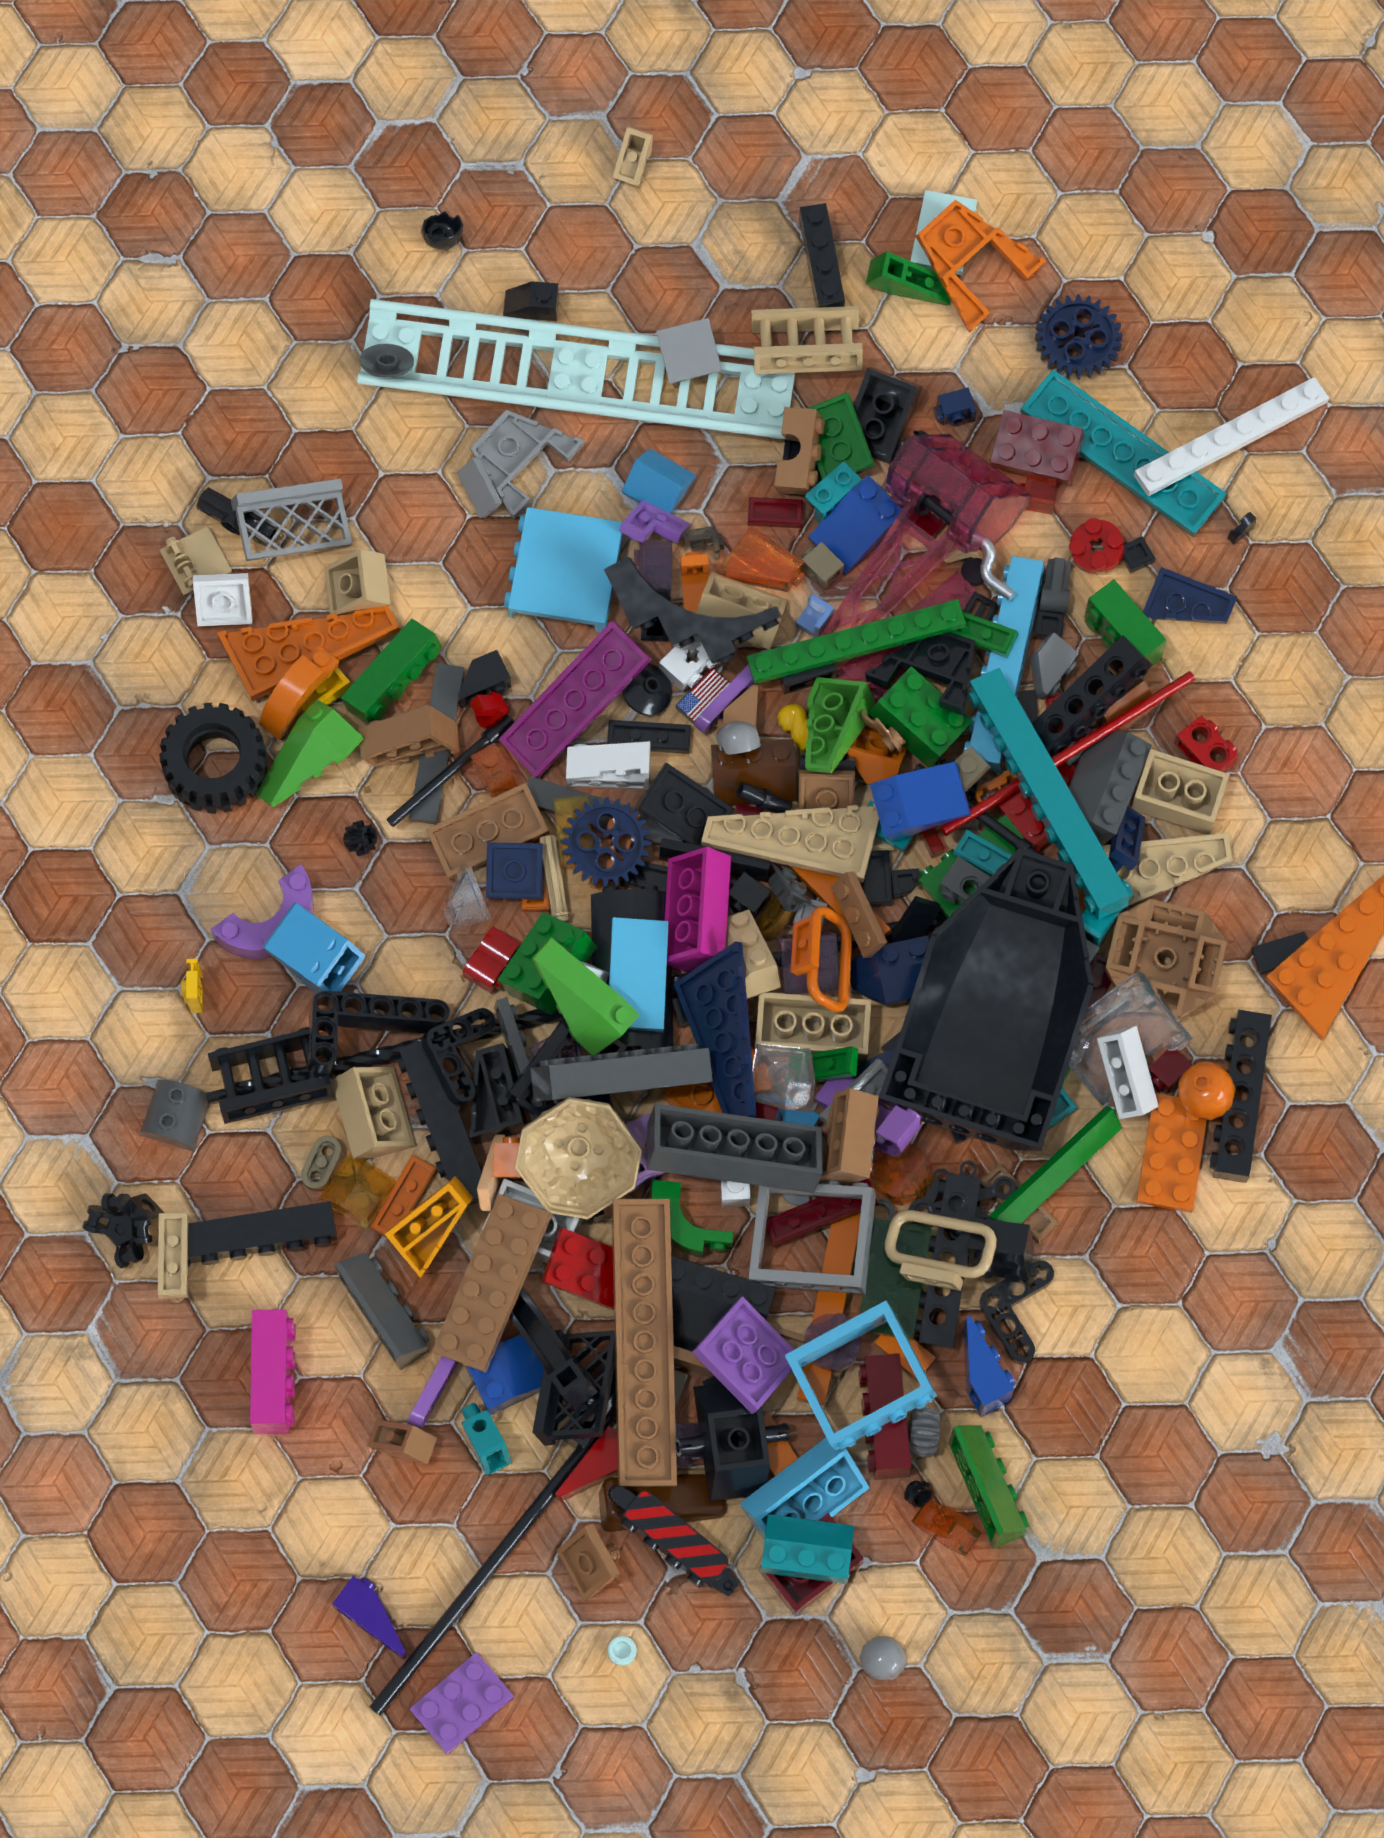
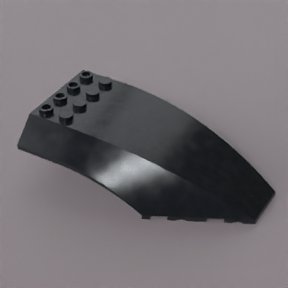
M1019 848L1005 864L995 871L993 876L966 899V902L961 907H958L939 928L937 927L931 933L917 983L878 1100L891 1108L898 1106L905 1111L910 1108L921 1117L920 1121L1011 1150L1042 1151L1094 987L1074 866L1072 864Z

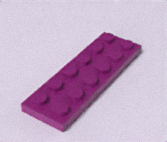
M612 620L498 740L535 778L539 779L567 747L583 733L652 659Z

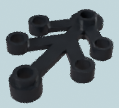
M969 1160L963 1162L960 1166L959 1175L974 1177L977 1172L976 1164ZM967 1164L972 1165L974 1168V1172L970 1175L965 1174L963 1171V1167ZM937 1169L933 1174V1182L924 1198L914 1200L908 1210L917 1211L919 1208L924 1207L928 1213L934 1214L935 1207L941 1208L942 1201L935 1202L940 1183L936 1180V1175L940 1172L947 1175L949 1172L945 1169ZM1007 1176L997 1178L993 1186L979 1189L977 1202L993 1197L1006 1200L1015 1192L1016 1186L1014 1181ZM1002 1183L1009 1186V1192L1006 1194L1001 1193L998 1189ZM953 1197L948 1201V1207L953 1212H960L964 1209V1202L958 1197ZM975 1212V1218L991 1220L988 1215H981ZM911 1221L913 1224H915V1225H917V1226H920V1227H924V1226H927V1225H928V1224H923V1223H918V1222H913V1221ZM944 1228V1231L948 1232L953 1240L958 1238L953 1235V1229Z

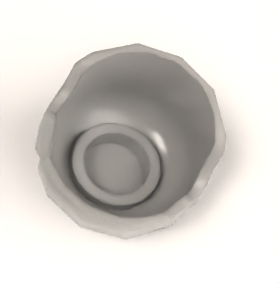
M734 721L726 724L720 729L716 738L719 750L722 751L723 747L725 753L729 755L748 752L761 746L756 727L744 721Z
M887 1636L873 1637L862 1647L860 1654L862 1669L869 1677L876 1680L896 1679L904 1671L907 1662L904 1648L895 1639Z

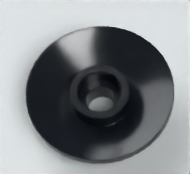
M649 663L622 691V695L628 706L635 712L652 716L661 713L667 708L671 701L672 688L668 677L659 667ZM648 683L651 684L653 690L648 687Z

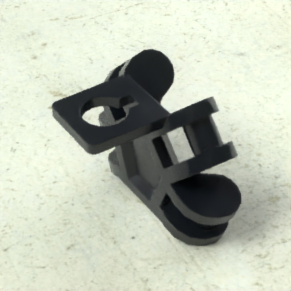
M105 1193L101 1200L102 1206H88L87 1213L89 1217L87 1221L83 1222L82 1228L91 1233L105 1234L116 1246L114 1254L115 1263L119 1268L123 1269L128 1267L131 1261L137 1263L143 1259L144 1249L142 1243L152 1242V1235L148 1234V1226L151 1225L152 1219L158 1218L159 1213L164 1212L146 1193L130 1197L129 1194H119L116 1197L112 1193ZM142 1202L149 1205L152 1211H149L148 1209L144 1210V1208L141 1206ZM100 1218H108L107 1226L99 1223Z

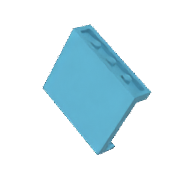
M527 507L526 515L520 516L518 532H522L521 541H516L513 557H517L516 567L511 566L509 573V582L513 583L511 592L506 591L504 608H508L509 618H513L514 613L595 625V631L601 632L607 626L613 595V587L604 569L619 562L624 534L619 531L622 522Z

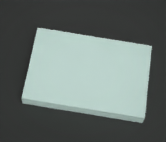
M925 190L916 235L954 200H957L973 212L976 211L978 200ZM915 237L910 261L927 269L934 270ZM964 265L955 272L956 275L962 276Z

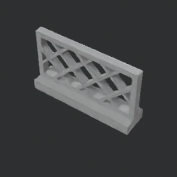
M341 479L236 494L231 500L232 510L236 512L246 561L350 546L352 540L341 494L343 490ZM335 500L337 512L333 517L320 509L324 501ZM305 504L314 510L307 521L294 512L298 505ZM274 508H279L288 514L281 525L268 516ZM253 512L262 518L255 529L245 523L243 513ZM316 513L329 521L323 532L310 524ZM290 517L304 525L297 536L284 528ZM264 520L278 529L271 540L257 531ZM332 524L342 530L344 540L334 541L326 535ZM306 528L319 536L315 544L308 545L300 539ZM280 532L293 540L289 548L282 549L273 542ZM253 536L267 544L263 552H251L250 541ZM269 547H272L274 549L271 551H267Z

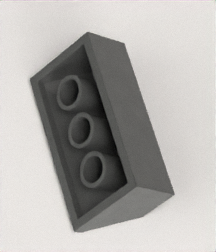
M1115 730L1083 750L1068 786L1101 846L1116 836L1152 746L1126 731Z
M366 1253L335 1264L338 1277L400 1370L429 1352L426 1344L430 1341L422 1327L415 1328L411 1322L414 1315L406 1303L402 1306L396 1299V1296L399 1295L398 1291L390 1280L388 1282L384 1281L380 1275L383 1269L375 1257L370 1259Z

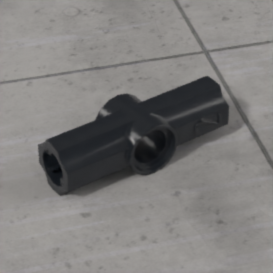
M208 487L200 495L196 505L197 509L220 521L221 525L231 533L240 535L236 512L232 510L231 499ZM253 512L243 513L245 523L255 529L262 518ZM264 520L257 531L271 540L278 529ZM253 536V540L264 546H267V544L264 543L262 540H260L256 536Z

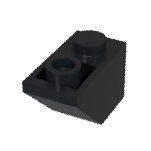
M498 650L472 660L458 693L461 708L471 707L469 702L477 695H489L491 692L502 695L511 687L510 675Z

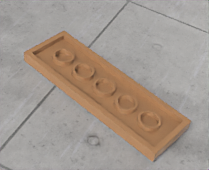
M498 1194L432 1350L434 1354L478 1371L487 1372L552 1217L550 1212Z

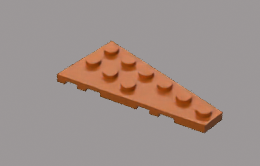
M380 606L355 610L354 613L337 616V613L329 614L327 618L312 620V617L290 620L271 623L268 627L256 629L245 627L241 628V631L230 633L220 631L217 632V635L253 702L272 693L290 667L302 655L306 657L317 645L340 661L399 633L400 628L389 607Z
M1384 875L1265 978L1321 1040L1327 1033L1384 932Z

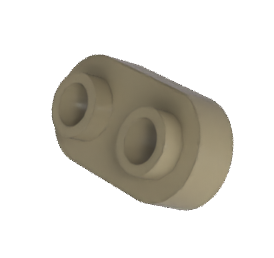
M322 1136L314 1143L301 1172L303 1184L309 1190L320 1191L329 1184L342 1155L341 1145L336 1138ZM331 1148L333 1153L330 1156H324L322 1154L323 1150ZM318 1173L321 1175V1179L316 1182L312 1181L311 1176Z

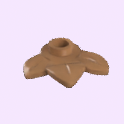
M864 710L861 712L864 723L868 727L875 729L883 737L880 740L889 751L892 752L895 749L900 752L902 750L901 746L905 744V741L893 727L887 729L878 718L872 720L866 715Z

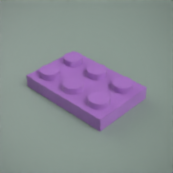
M476 1652L414 1704L410 1711L448 1755L509 1703L514 1696Z

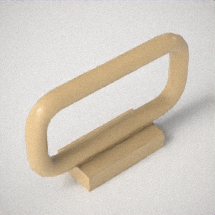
M904 1210L893 1217L888 1228L884 1249L887 1257L892 1262L901 1265L900 1274L906 1280L961 1291L964 1281L961 1277L977 1278L989 1270L994 1257L997 1239L994 1231L982 1223L915 1210ZM913 1221L982 1235L985 1238V1246L981 1260L977 1266L968 1267L899 1253L896 1250V1242L900 1228L904 1222Z

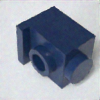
M969 387L937 397V405L933 407L937 422H942V425H958L967 418H969L970 423L975 422L977 410Z

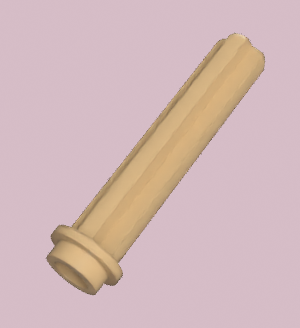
M546 835L540 837L539 842L543 843V867L551 916L568 922V916H571V912L567 911L556 837L554 835Z

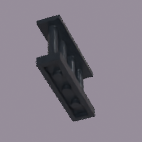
M309 1027L301 1028L297 1032L244 1045L219 1048L215 1052L208 1053L212 1071L221 1070L227 1098L218 1101L224 1124L334 1097L329 1074L316 1076L309 1070ZM303 1049L309 1079L293 1082L286 1053ZM275 1056L282 1085L265 1089L259 1060ZM248 1063L254 1092L238 1096L231 1067Z

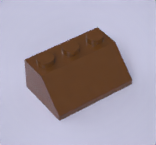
M794 739L760 741L761 746L757 749L730 755L725 753L723 747L722 751H720L718 744L711 745L714 795L731 807L736 806V803L755 805L736 797V790L739 784L745 782L762 790L767 788L772 791V794L790 802H797Z

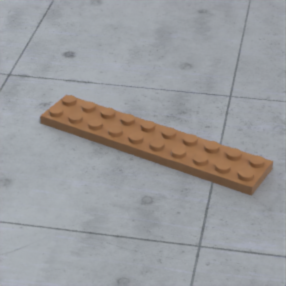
M613 1199L612 1245L618 1486L675 1487L677 1486V1462L675 1446L670 1199Z

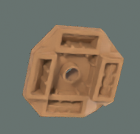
M1149 899L1118 915L1105 972L1125 1006L1181 1019L1215 996L1228 941L1218 931L1205 912ZM1159 956H1167L1172 963L1170 965H1162L1158 962L1157 958Z

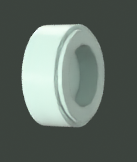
M618 1636L609 1643L608 1656L615 1665L627 1666L635 1660L637 1648L631 1638Z

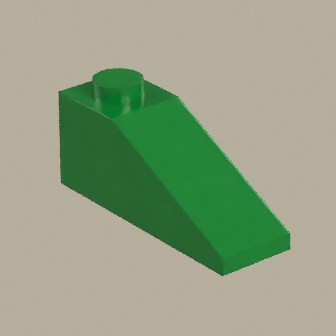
M888 251L870 260L866 285L887 294L946 306L950 304V298L934 271Z

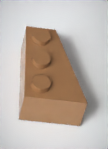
M419 705L414 710L405 713H395L390 718L371 721L368 725L358 728V732L364 738L360 743L361 759L375 767L408 762L409 756L425 754L426 758L435 757L434 752L448 749L451 750V754L460 753L457 722L430 705Z
M852 1088L834 1094L825 1128L830 1130L825 1146L822 1145V1176L819 1182L824 1183V1181L832 1180L840 1182L841 1185H848L869 1179L873 1168L871 1160L873 1146L876 1141L875 1125L879 1114V1096Z

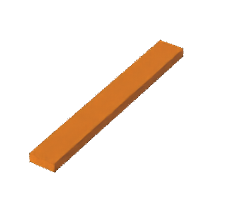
M861 1213L831 1224L822 1273L851 1274ZM818 1291L808 1342L841 1325L847 1293ZM836 1349L803 1367V1371L821 1406L826 1404ZM799 1386L797 1401L809 1403Z

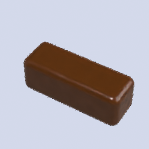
M705 1474L677 1475V1486L625 1487V1490L628 1489L631 1493L635 1491H649L685 1522L722 1518L727 1512L726 1499L709 1502ZM618 1477L607 1478L599 1491L601 1527L606 1532L626 1530L620 1524L622 1519L616 1515L620 1509L613 1505L612 1501H609L606 1492L610 1486L618 1485Z

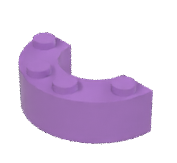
M301 864L278 880L283 893V902L280 910L271 919L260 923H250L241 920L232 913L211 928L214 940L228 952L242 958H272L273 956L263 948V945L293 903H298L311 914L314 912L311 884Z
M847 1077L829 1080L814 1099L825 1110L832 1103L834 1094L845 1090L855 1079ZM878 1100L879 1114L876 1119V1141L873 1148L891 1156H900L920 1130L921 1124L919 1121L921 1117L910 1108L905 1111L895 1106L890 1111L884 1103Z

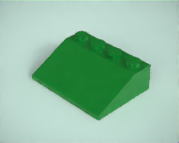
M958 1425L953 1427L948 1444L992 1548L995 1549L1024 1537L1027 1533L1026 1528L1029 1527L1028 1520L1023 1510L1018 1512L1014 1502L1018 1500L1012 1484H1006L1003 1477L1006 1474V1469L1001 1458L996 1459L992 1448L995 1447L990 1432H984L982 1425Z

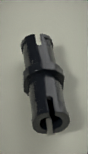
M741 782L736 790V797L755 804L756 808L762 811L767 809L774 813H786L787 810L792 808V802L772 794V791L767 788L762 790Z

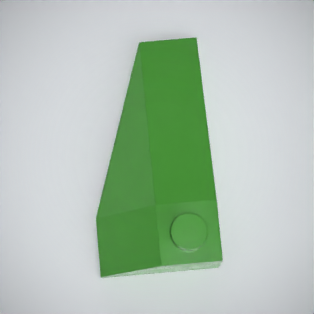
M816 677L807 700V707L809 709V719H807L808 740L806 741L805 768L807 771L832 773L864 729L866 724L861 717V712L864 710L866 715L870 717L869 713L875 705V700L867 682Z
M317 699L297 720L267 772L263 783L259 786L256 797L271 807H275L300 790L304 781L313 775L316 778L322 775L323 768L334 761L337 764L343 761L364 740L363 736L333 708Z
M549 938L532 957L546 988L550 989L557 1003L556 1007L559 1013L563 1015L569 1026L568 1030L572 1038L589 1055H596L621 1037L640 1015L621 995L553 938Z

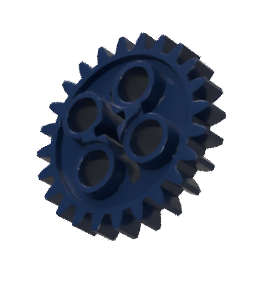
M1077 294L1075 301H1072L1067 295L1064 304L1057 299L1055 301V308L1048 305L1046 309L1047 314L1041 313L1040 315L1042 323H1037L1036 330L1038 332L1035 333V341L1039 342L1037 343L1036 350L1043 351L1040 359H1049L1047 368L1056 365V372L1060 374L1065 370L1066 378L1068 379L1072 373H1076L1078 380H1080L1082 373H1086L1090 379L1093 370L1101 375L1102 366L1109 369L1111 366L1110 360L1116 361L1118 354L1116 351L1121 349L1122 344L1119 341H1122L1123 336L1122 333L1118 332L1120 331L1121 323H1114L1117 315H1108L1110 306L1101 309L1100 299L1095 304H1092L1091 296L1088 295L1085 301H1081L1079 294ZM1085 317L1089 322L1081 323L1077 318ZM1057 329H1062L1066 332V334L1057 335L1054 331ZM1095 338L1100 339L1103 344L1096 345L1091 340ZM1076 351L1080 356L1072 357L1068 352Z
M606 797L604 803L600 805L598 799L594 798L593 807L584 802V812L575 809L573 812L577 819L568 817L566 820L572 827L562 829V832L568 835V838L561 839L560 841L561 844L568 845V848L562 851V855H570L571 857L566 862V865L575 864L576 867L572 874L575 875L581 871L583 873L581 881L584 882L588 877H591L592 886H595L598 880H602L603 887H607L608 881L612 880L613 885L617 887L620 877L625 883L629 882L628 873L637 876L638 871L635 866L644 867L645 863L640 858L649 857L650 855L649 852L643 850L644 847L651 845V841L644 840V837L650 833V830L641 829L646 820L637 821L636 817L639 811L637 810L632 814L628 812L630 803L621 808L620 799H617L614 805H610V800ZM602 816L610 817L614 823L613 828L610 830L601 828L599 818ZM589 824H592L604 839L608 837L612 839L610 846L623 856V861H620L608 846L604 848L600 846L602 840L588 828ZM582 835L590 836L594 842L593 847L590 849L582 848L579 844V837ZM622 836L631 838L633 847L629 850L620 848L618 839ZM608 855L611 857L613 866L610 869L600 867L598 864L600 856Z

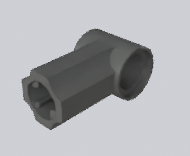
M1057 557L1048 559L1045 585L1042 586L1039 610L1067 613L1071 562L1066 559Z

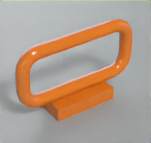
M820 906L812 911L811 916L793 924L791 973L798 977L805 973L807 974V989L817 1004L835 1013L843 1012L849 1002L852 932L843 916L828 907ZM822 917L835 924L841 932L837 1001L824 995L818 987Z

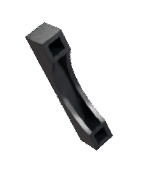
M522 1286L509 1318L531 1347L561 1395L574 1409H577L598 1391L527 1290Z

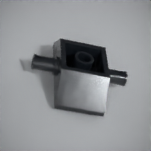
M722 1383L694 1386L700 1434L699 1436L676 1438L675 1446L687 1445L686 1448L676 1449L677 1455L681 1457L683 1455L702 1453L709 1502L750 1496L767 1483L770 1467L767 1444L789 1441L790 1433L778 1434V1432L789 1430L787 1423L765 1426L762 1406L755 1413L751 1414ZM731 1436L736 1437V1442L731 1443Z

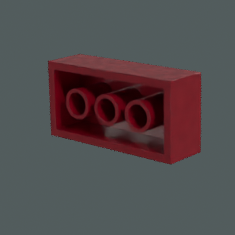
M900 1353L865 1356L864 1365H859L860 1371H858L860 1388L865 1387L866 1392L862 1393L861 1399L863 1416H867L904 1396ZM906 1417L896 1423L891 1421L881 1426V1431L869 1437L864 1435L865 1444H871V1450H868L867 1465L868 1472H874V1480L909 1477L911 1458Z

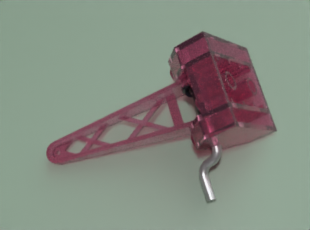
M950 434L909 435L888 468L885 490L892 495L890 498L897 504L904 506V508L820 636L834 633L838 627L850 623L851 628L858 626V621L862 619L865 620L861 625L882 620L955 547L963 553L978 552V550L984 551V558L980 566L982 579L988 586L1008 601H1011L1016 592L997 579L991 572V567L995 560L994 545L1013 528L1033 496ZM931 512L949 527L936 540L914 524L920 515H926ZM907 533L929 549L922 556L900 563L902 539ZM895 550L894 565L881 569ZM913 566L898 583L899 570ZM893 573L891 592L876 608L859 613L860 597L872 580ZM853 608L852 616L845 618Z

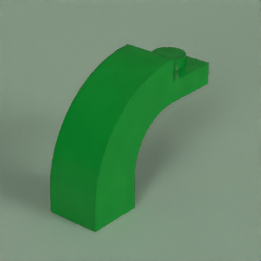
M653 1180L652 1199H670L671 1245L686 1254L702 1258L704 1247H709V1250L713 1252H726V1249H732L733 1232L701 1229L693 1226L685 1219L680 1209L681 1182Z

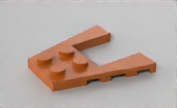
M954 200L915 237L965 327L971 332L991 312L956 276L955 272L988 242L1025 281L1046 260L1042 257H1037L1028 251L1029 248L1020 242L1016 243L1004 235L1005 232L997 227H992L983 221L984 218L957 200Z

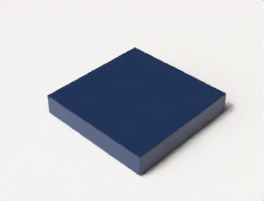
M487 842L486 898L542 899L543 843Z

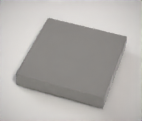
M709 318L656 331L669 384L722 371Z

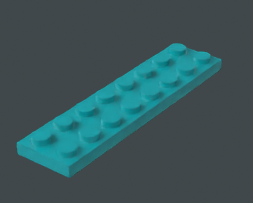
M1055 370L1048 374L1020 409V413L1023 415L1083 428L1085 437L1080 452L1082 458L1193 537L1226 497V492L1198 472H1194L1147 496L1133 476L1134 472L1169 452Z

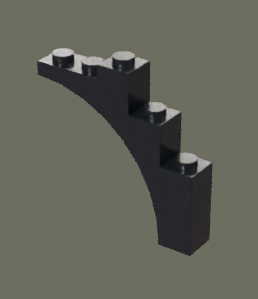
M630 557L604 569L633 629L639 627L641 631L649 629L656 625L655 619L659 618L672 646L679 645L680 648H684L694 643V637L698 635L711 663L718 662L720 666L735 659L733 654L738 652L734 641L738 640L739 643H743L754 637V631L762 627L764 631H767L779 625L777 619L783 617L777 606L757 614L735 618L711 617L693 613L673 604L659 594L644 579Z

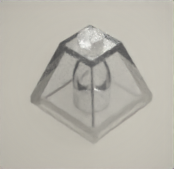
M467 864L461 865L445 900L447 908L443 910L448 925L454 924L456 929L491 919L472 867Z
M756 1044L752 1066L755 1101L784 1110L811 1112L815 1090L811 1049Z

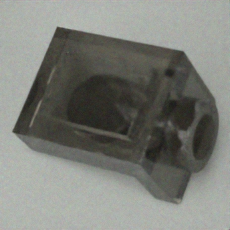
M715 526L683 531L685 551L699 552L707 549L708 546H712L714 560L720 559V551L724 550L722 534H717Z

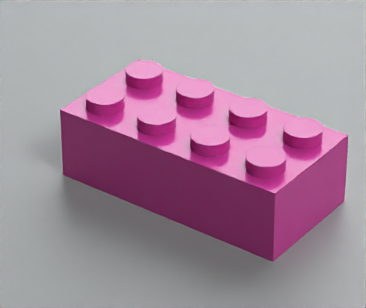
M704 847L668 859L664 920L669 921L667 966L683 972H689L726 948L730 855L710 847Z
M287 1309L252 1310L250 1424L255 1434H289V1426H294L295 1410L292 1403H290V1397H295V1380H293V1375L290 1374V1369H295L296 1358L293 1346H290L291 1341L296 1340V1324H294L293 1318H289Z

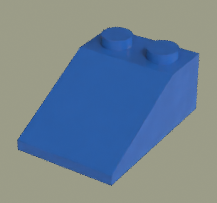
M867 475L844 496L808 536V539L815 546L822 542L844 564L843 574L846 576L904 525L906 512Z
M957 762L895 775L870 784L883 835L894 841L971 815Z
M522 1335L498 1344L486 1373L465 1366L490 1416L540 1392L544 1367Z

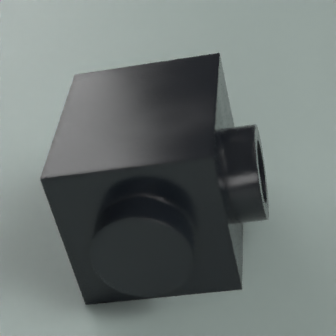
M744 872L740 878L734 877L729 883L728 905L736 913L750 910L755 919L769 902L771 891Z

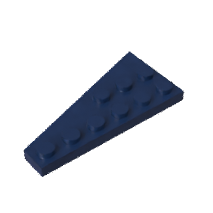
M735 941L676 981L674 986L696 1044H699V1049L709 1048L713 1080L711 1084L722 1113L756 1118L743 945L741 942Z

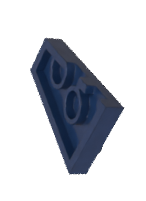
M1161 567L1143 613L1148 619L1227 624L1237 596Z

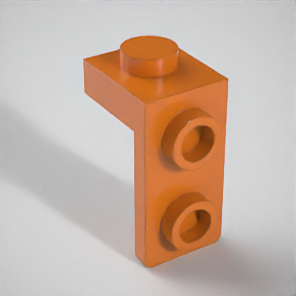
M690 552L680 558L684 609L693 613L697 611L709 579L708 554Z

